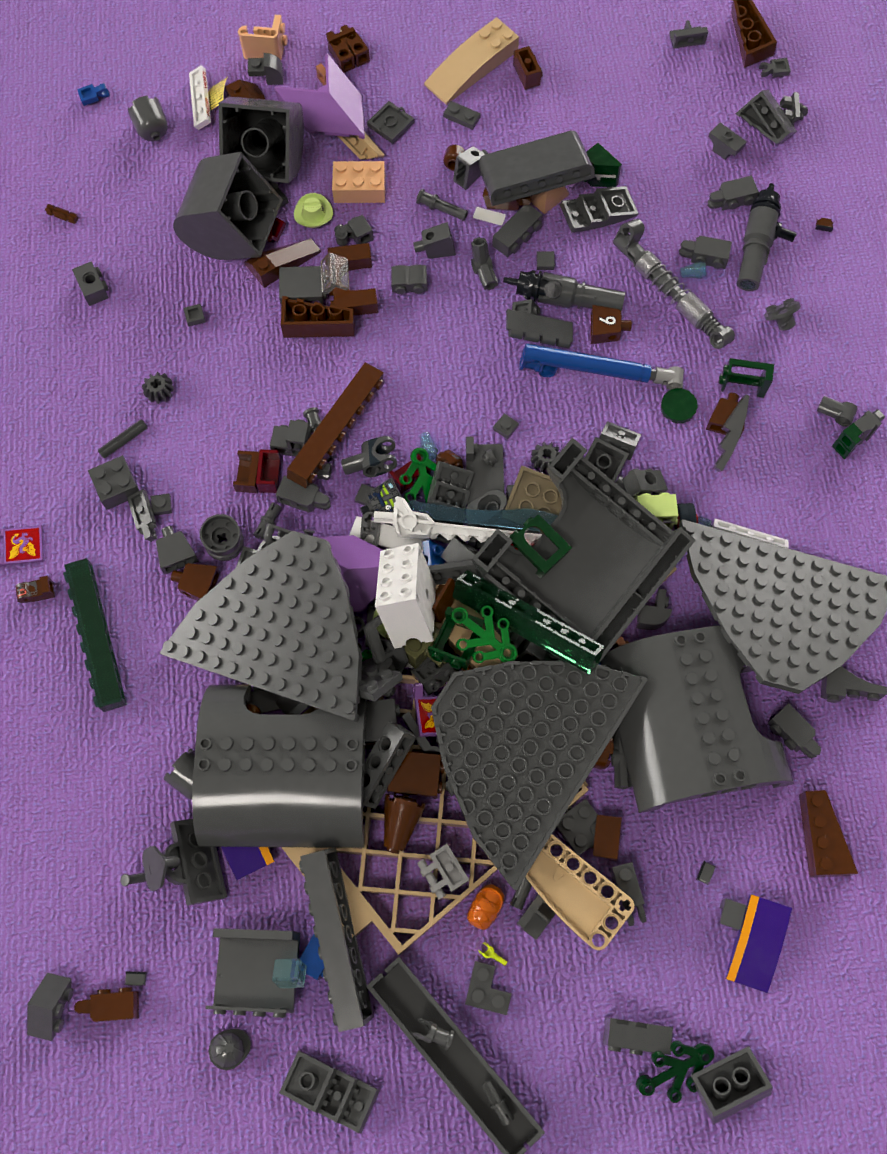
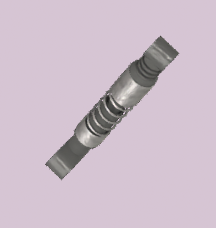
M636 218L622 224L613 240V244L633 263V267L645 279H650L652 285H656L659 288L658 292L662 291L665 294L664 298L671 296L673 299L670 304L676 301L678 312L696 329H701L709 337L710 344L715 349H721L733 342L735 339L733 329L729 326L721 325L707 305L690 289L684 290V283H679L678 277L672 276V271H667L664 264L661 265V261L652 252L645 250L638 243L645 230L643 222Z

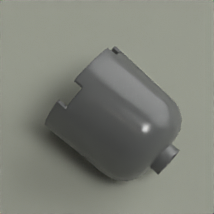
M142 96L133 100V105L130 108L128 107L127 110L137 134L146 141L160 140L168 129L167 120L160 101L157 97L151 99L148 96Z
M191 748L188 750V753L185 751L172 765L175 768L171 774L166 773L163 778L190 800H192L195 751Z

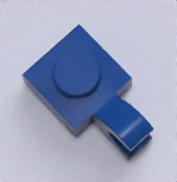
M105 83L96 87L90 84L77 89L83 106L99 101L98 97L106 98L110 96Z

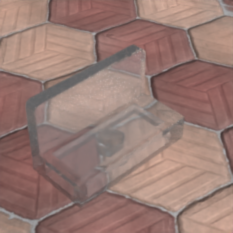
M328 253L320 261L322 292L329 294L335 287L348 290V259Z

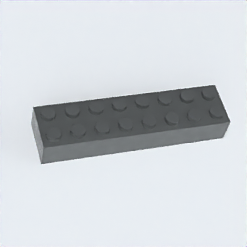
M336 847L300 856L299 867L301 872L304 873L306 881L304 882V890L310 899L309 912L314 917L315 925L313 930L315 937L319 940L318 954L324 963L323 976L329 986L328 999L330 1004H333V1022L338 1027V1031L341 1032L365 1026L374 1018L368 988L366 987L367 983L357 938L354 935Z

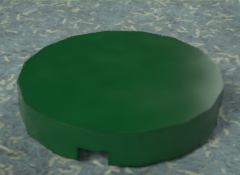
M682 388L669 390L663 396L660 404L663 416L666 419L672 420L673 423L690 421L698 408L695 396L690 391Z

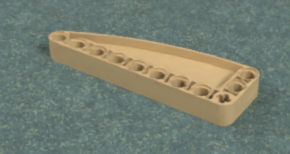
M552 834L525 876L554 913L576 935L595 950H603L607 947L635 907L631 897ZM554 845H559L563 850L562 854L558 857L553 856L550 852L551 847ZM570 859H576L579 862L577 870H570L568 868L567 862ZM588 872L594 873L596 882L593 884L586 883L584 875ZM602 887H611L613 889L612 897H603L601 894ZM627 900L630 903L628 905L630 907L629 911L626 909L621 911L619 909V902ZM608 917H614L617 920V927L613 930L606 927L605 921ZM595 934H601L604 937V944L601 947H596L592 943V938Z

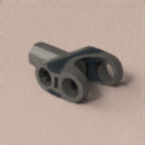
M382 436L363 442L360 454L341 460L345 474L349 475L363 470V474L366 477L372 478L395 469L397 459L395 456L388 454L394 450L395 440L390 436ZM384 442L392 443L390 446L383 445ZM388 460L393 461L390 465L384 464Z

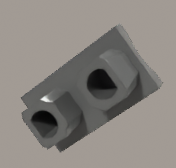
M794 92L791 97L783 96L781 99L780 107L787 108V110L784 109L783 111L793 126L797 120H802L808 114V107L799 103V93Z

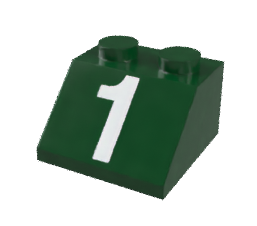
M597 143L586 151L594 167L595 178L585 180L584 182H587L592 187H617L622 164L603 146Z

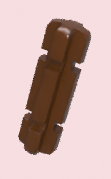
M47 204L45 207L46 213L51 216L54 215V217L76 224L78 220L76 213H69L68 210L55 207L52 204Z

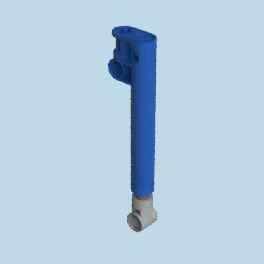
M528 343L525 344L519 364V370H523V368L533 369L535 372H539V375L542 377H553L558 368L645 383L652 380L653 383L666 385L670 390L683 388L684 370L681 367L675 366L668 369L656 367L652 369L651 365Z

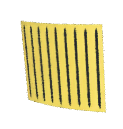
M228 77L209 89L210 111L217 107L219 102L224 100V87Z

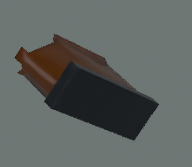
M821 217V219H816L815 229L832 232L834 222L831 219Z

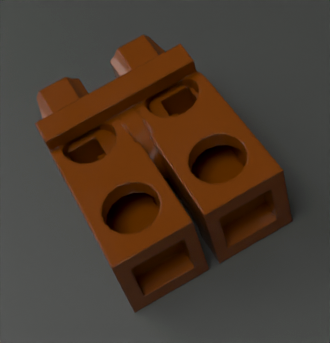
M347 25L341 26L340 32L337 34L333 31L326 33L328 50L343 73L354 69L355 65L359 67L370 62L369 49L357 32H355L354 27L349 28Z

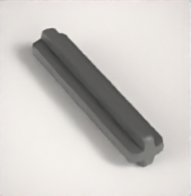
M143 420L137 421L99 448L98 453L101 457L106 458L147 429V425Z

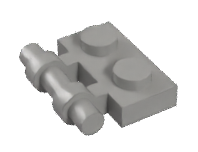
M448 844L429 855L433 861L430 865L424 859L417 863L421 869L422 877L427 879L431 886V892L435 893L439 900L446 896L442 889L446 885L453 892L469 881ZM435 869H438L443 877L439 882L432 873Z

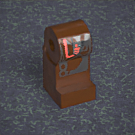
M48 576L40 577L39 580L22 582L15 586L17 602L19 603L55 598L54 584Z

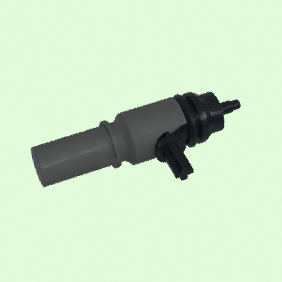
M770 183L766 190L758 193L750 209L743 239L744 255L737 279V286L745 291H755L759 288L763 268L767 264L770 248L774 240L779 237L793 242L796 237V232L783 228L782 223L777 222L781 214L780 195L774 191L773 183Z
M535 270L529 272L520 271L519 279L504 277L503 279L504 283L517 286L516 294L522 295L526 300L532 297L534 302L538 299L539 303L570 308L574 305L577 306V309H580V307L592 309V305H598L622 311L625 292L588 285L585 284V281L578 283L576 278L547 272L543 274L542 271H539V274H536Z

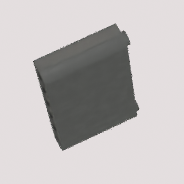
M573 130L485 154L478 162L492 206L595 178L594 167L578 133Z

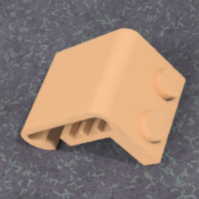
M281 15L274 16L272 28L254 26V34H248L247 26H242L238 29L242 53L245 59L263 58L264 53H270L277 56L280 60L282 59L284 46H287V35L284 34L285 23L282 22Z

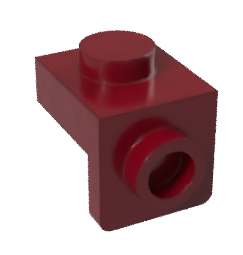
M275 218L267 241L271 242L273 239L278 242L287 223Z

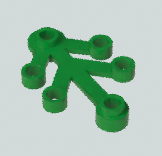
M416 448L410 454L412 463L406 473L400 476L399 481L402 485L410 484L412 482V475L418 468L419 476L411 490L405 493L403 498L408 504L415 502L416 495L422 487L425 503L427 504L433 477L427 473L426 467L435 472L437 464L429 459L428 452L425 449ZM417 454H419V455L421 456V460H420V461H419V460L417 459V457H416ZM404 476L408 478V482L403 480ZM408 494L412 496L411 501L407 498Z
M483 606L480 610V614L484 618L485 630L468 618L466 609L458 607L452 610L450 616L454 623H462L480 637L469 640L465 638L457 640L456 647L458 650L465 651L471 647L491 645L496 649V651L485 653L475 651L472 655L475 663H482L484 660L497 658L504 663L514 661L517 658L518 651L515 645L510 643L508 631L510 623L506 618H500L496 622V627L501 631V642L495 638L492 619L493 608L491 606ZM485 608H488L490 610V614L488 616H486L483 612ZM456 612H460L462 614V618L460 620L456 619ZM502 620L506 622L505 628L500 627ZM461 641L466 643V647L463 649L459 646ZM505 649H508L510 651V655L508 657L504 655ZM477 653L482 655L480 661H477L475 658Z

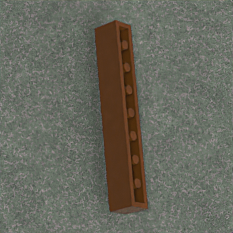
M366 362L362 365L287 468L288 479L304 488H307L310 483L313 484L315 482L318 471L325 468L328 457L335 454L339 442L342 443L345 440L346 432L355 426L356 418L363 415L366 404L373 401L376 390L382 388L384 372Z

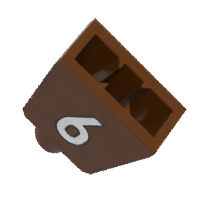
M592 305L591 344L619 341L621 331H631L632 321L621 320L620 309Z

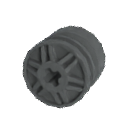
M216 514L207 518L201 526L200 540L207 553L213 559L230 561L241 553L244 546V537L237 522L231 516Z

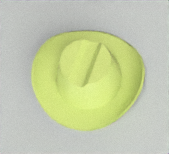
M309 193L302 196L294 209L295 221L308 228L321 227L333 217L331 204L323 195L318 193Z

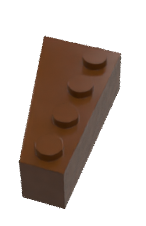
M733 0L731 15L744 68L774 56L777 41L753 0Z
M282 296L281 329L283 338L355 337L354 311L352 308L336 305L324 306L320 302H314L313 304L304 302L303 299L297 298L292 300L287 296Z
M826 790L805 791L799 794L809 878L852 876L858 874Z

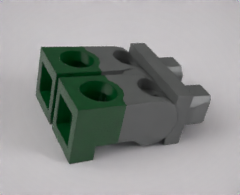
M879 409L873 413L868 410L861 418L842 431L832 447L845 460L858 445L862 444L864 440L868 441L882 424L881 421L885 418V415Z

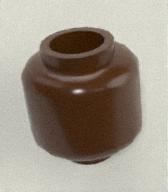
M450 145L446 149L443 158L444 165L449 170L454 171L456 157L466 150L460 145Z
M452 450L440 452L436 457V464L438 461L463 468L462 458Z

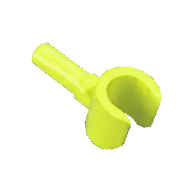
M483 942L488 949L484 953L478 950L479 953L485 958H493L506 966L508 961L497 955L492 946Z

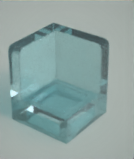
M276 959L272 981L279 988H304L307 966L300 959Z

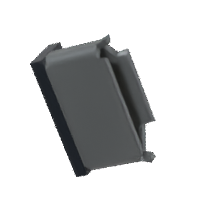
M703 861L696 880L708 885L715 866Z
M147 972L125 973L124 985L143 986L144 984L146 986Z

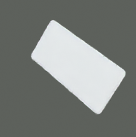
M476 207L473 218L502 226L506 215Z

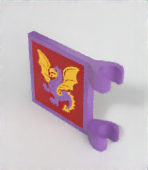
M42 525L0 529V539L3 538V557H0V567L44 562Z
M415 683L412 687V694L415 701L419 737L437 736L431 706L437 697H423V684Z

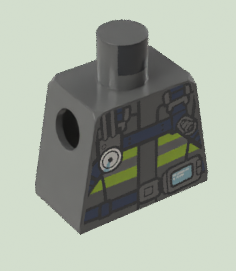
M388 479L368 492L366 495L369 504L360 507L362 515L370 511L394 512L395 497H401L393 479Z

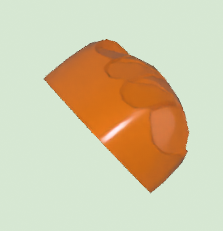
M494 884L483 886L475 895L468 909V922L480 930H487L497 919L505 902L503 890Z

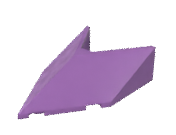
M328 53L325 55L326 85L320 89L312 90L281 86L274 88L278 101L301 104L304 129L307 132L316 133V131L324 132L325 135L343 137L358 135L359 138L365 139L362 95Z
M354 535L318 537L327 540L331 545L333 556L336 558L342 571L341 575L349 588L350 605L353 607V612H362L376 598L380 551L383 550Z

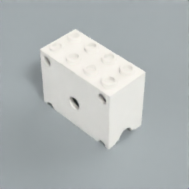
M419 543L380 551L375 608L394 649L406 645V641L411 638L425 643L434 641L435 615L432 606L436 599V584Z

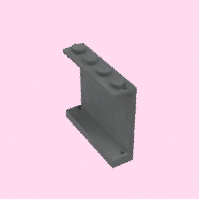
M214 928L213 937L220 938L214 1003L213 1006H206V1009H213V1014H226V1010H233V1015H246V1011H253V1016L266 1017V1012H273V1017L286 1018V1013H294L300 932Z

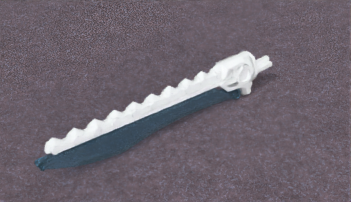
M397 496L395 497L394 512L374 511V523L393 524L398 537L430 538L433 540L441 534L450 541L456 535L464 542L469 541L471 537H475L480 543H483L491 537L496 529L434 522L428 514L420 512L429 513L435 520L521 530L524 528L523 523L529 517L535 518L539 514L551 525L558 515L528 508L515 510H470L423 503L415 500L407 503L404 498ZM531 527L529 529L530 531L541 532L538 528ZM500 530L508 537L514 532L508 530ZM534 533L524 534L525 540L530 546H533L542 536V534Z

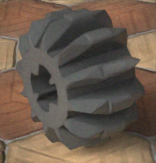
M157 372L155 376L150 374L149 379L144 378L145 384H142L143 394L149 401H156L159 404L160 400L166 402V397H172L171 392L174 391L173 382L165 373L160 375Z
M543 442L542 446L537 444L535 450L531 452L533 456L531 457V463H535L534 468H540L541 473L547 470V467L560 453L558 452L559 447H553L552 442L549 445Z

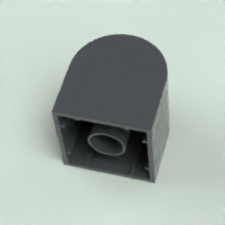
M232 96L219 102V155L242 152L266 181L289 183L298 174L302 161L304 118L301 104Z
M242 152L207 157L202 159L196 167L174 220L173 229L185 245L210 258L233 260L261 257L283 199Z

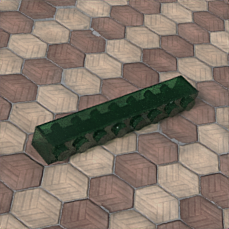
M87 558L65 564L66 571L63 572L66 583H69L70 589L67 591L70 600H73L74 603L72 612L78 620L76 629L78 634L82 636L80 646L82 652L86 653L87 657L84 662L87 671H90L91 674L89 683L96 695L93 696L96 708L99 707L103 712L126 706L127 703L93 566Z
M468 570L456 579L452 598L480 613L483 606H491L493 608L492 619L494 622H497L500 618H506L510 623L508 628L510 631L587 674H590L599 665L605 648L604 645ZM485 608L483 612L486 616H488L490 614V610L488 608ZM502 620L500 625L505 627L506 622Z

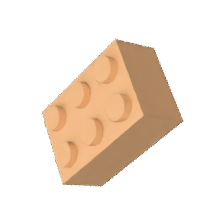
M333 161L332 193L334 203H385V162Z

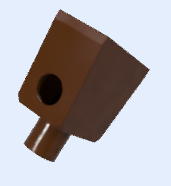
M729 393L727 399L720 398L706 430L723 435L727 434L721 428L739 403L738 394Z
M187 563L183 572L173 570L171 581L179 583L178 590L180 593L199 601L216 586L220 571L217 566Z

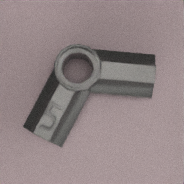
M480 237L475 238L471 242L473 259H471L474 273L478 274L483 288L492 290L498 285V280L493 271L492 260L488 253L487 240Z

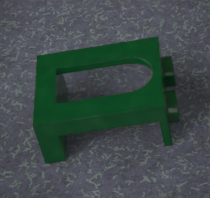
M730 358L727 365L723 366V371L719 376L720 392H723L727 382L758 386L757 397L764 398L773 381L774 364ZM732 367H745L763 370L759 377L731 372Z
M538 514L535 518L529 517L523 523L524 528L520 531L518 529L515 530L509 538L513 541L510 546L514 545L538 569L535 574L541 579L569 553L572 547ZM531 527L538 528L558 548L547 561L525 540L524 534Z
M447 607L445 611L446 619L433 646L428 647L429 656L437 662H447L455 669L460 670L462 668L467 670L477 647L468 648L461 657L444 651V647L455 625L470 630L462 623H454L450 616L454 608ZM456 612V619L460 620L462 618L460 612ZM468 614V618L485 630L483 619ZM474 632L470 637V639L480 638Z

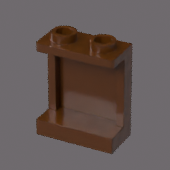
M408 752L391 783L388 785V794L427 796L437 799L438 794H442L443 782L439 781L440 773L444 774L441 755Z

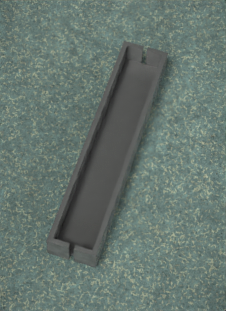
M398 957L385 969L386 976L380 973L366 987L502 1154H524L527 1149L523 1144L527 1142L531 1147L545 1133L544 1130L402 959ZM419 1018L436 1023L437 1027L446 1031H455L448 1051L444 1050L443 1046L433 1042L429 1044L413 1036L414 1032L424 1036L428 1035V1027L419 1023ZM489 1079L494 1080L501 1095L506 1097L505 1102L515 1117L512 1122L509 1119L510 1123L503 1126L496 1111L490 1107L491 1102L482 1087L484 1082Z

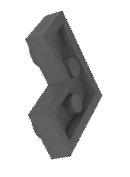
M475 961L465 1005L507 1015L512 993L491 988L496 966Z

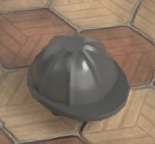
M240 1029L222 1031L215 1035L210 1042L208 1050L210 1061L218 1069L226 1071L234 1069L247 1057L250 1052L251 1042L249 1036Z

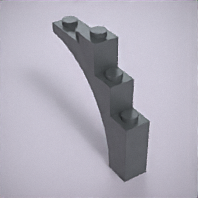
M841 666L822 679L820 698L827 699L831 703H838L847 694V697L859 698L861 696L867 697V700L879 701L887 695V687L856 677Z

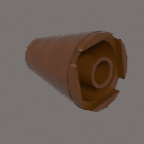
M387 793L385 794L384 846L387 847L388 852L399 854L400 851L405 850L425 809L426 803L421 801V805H418L416 799L395 794L393 798H389L390 794Z

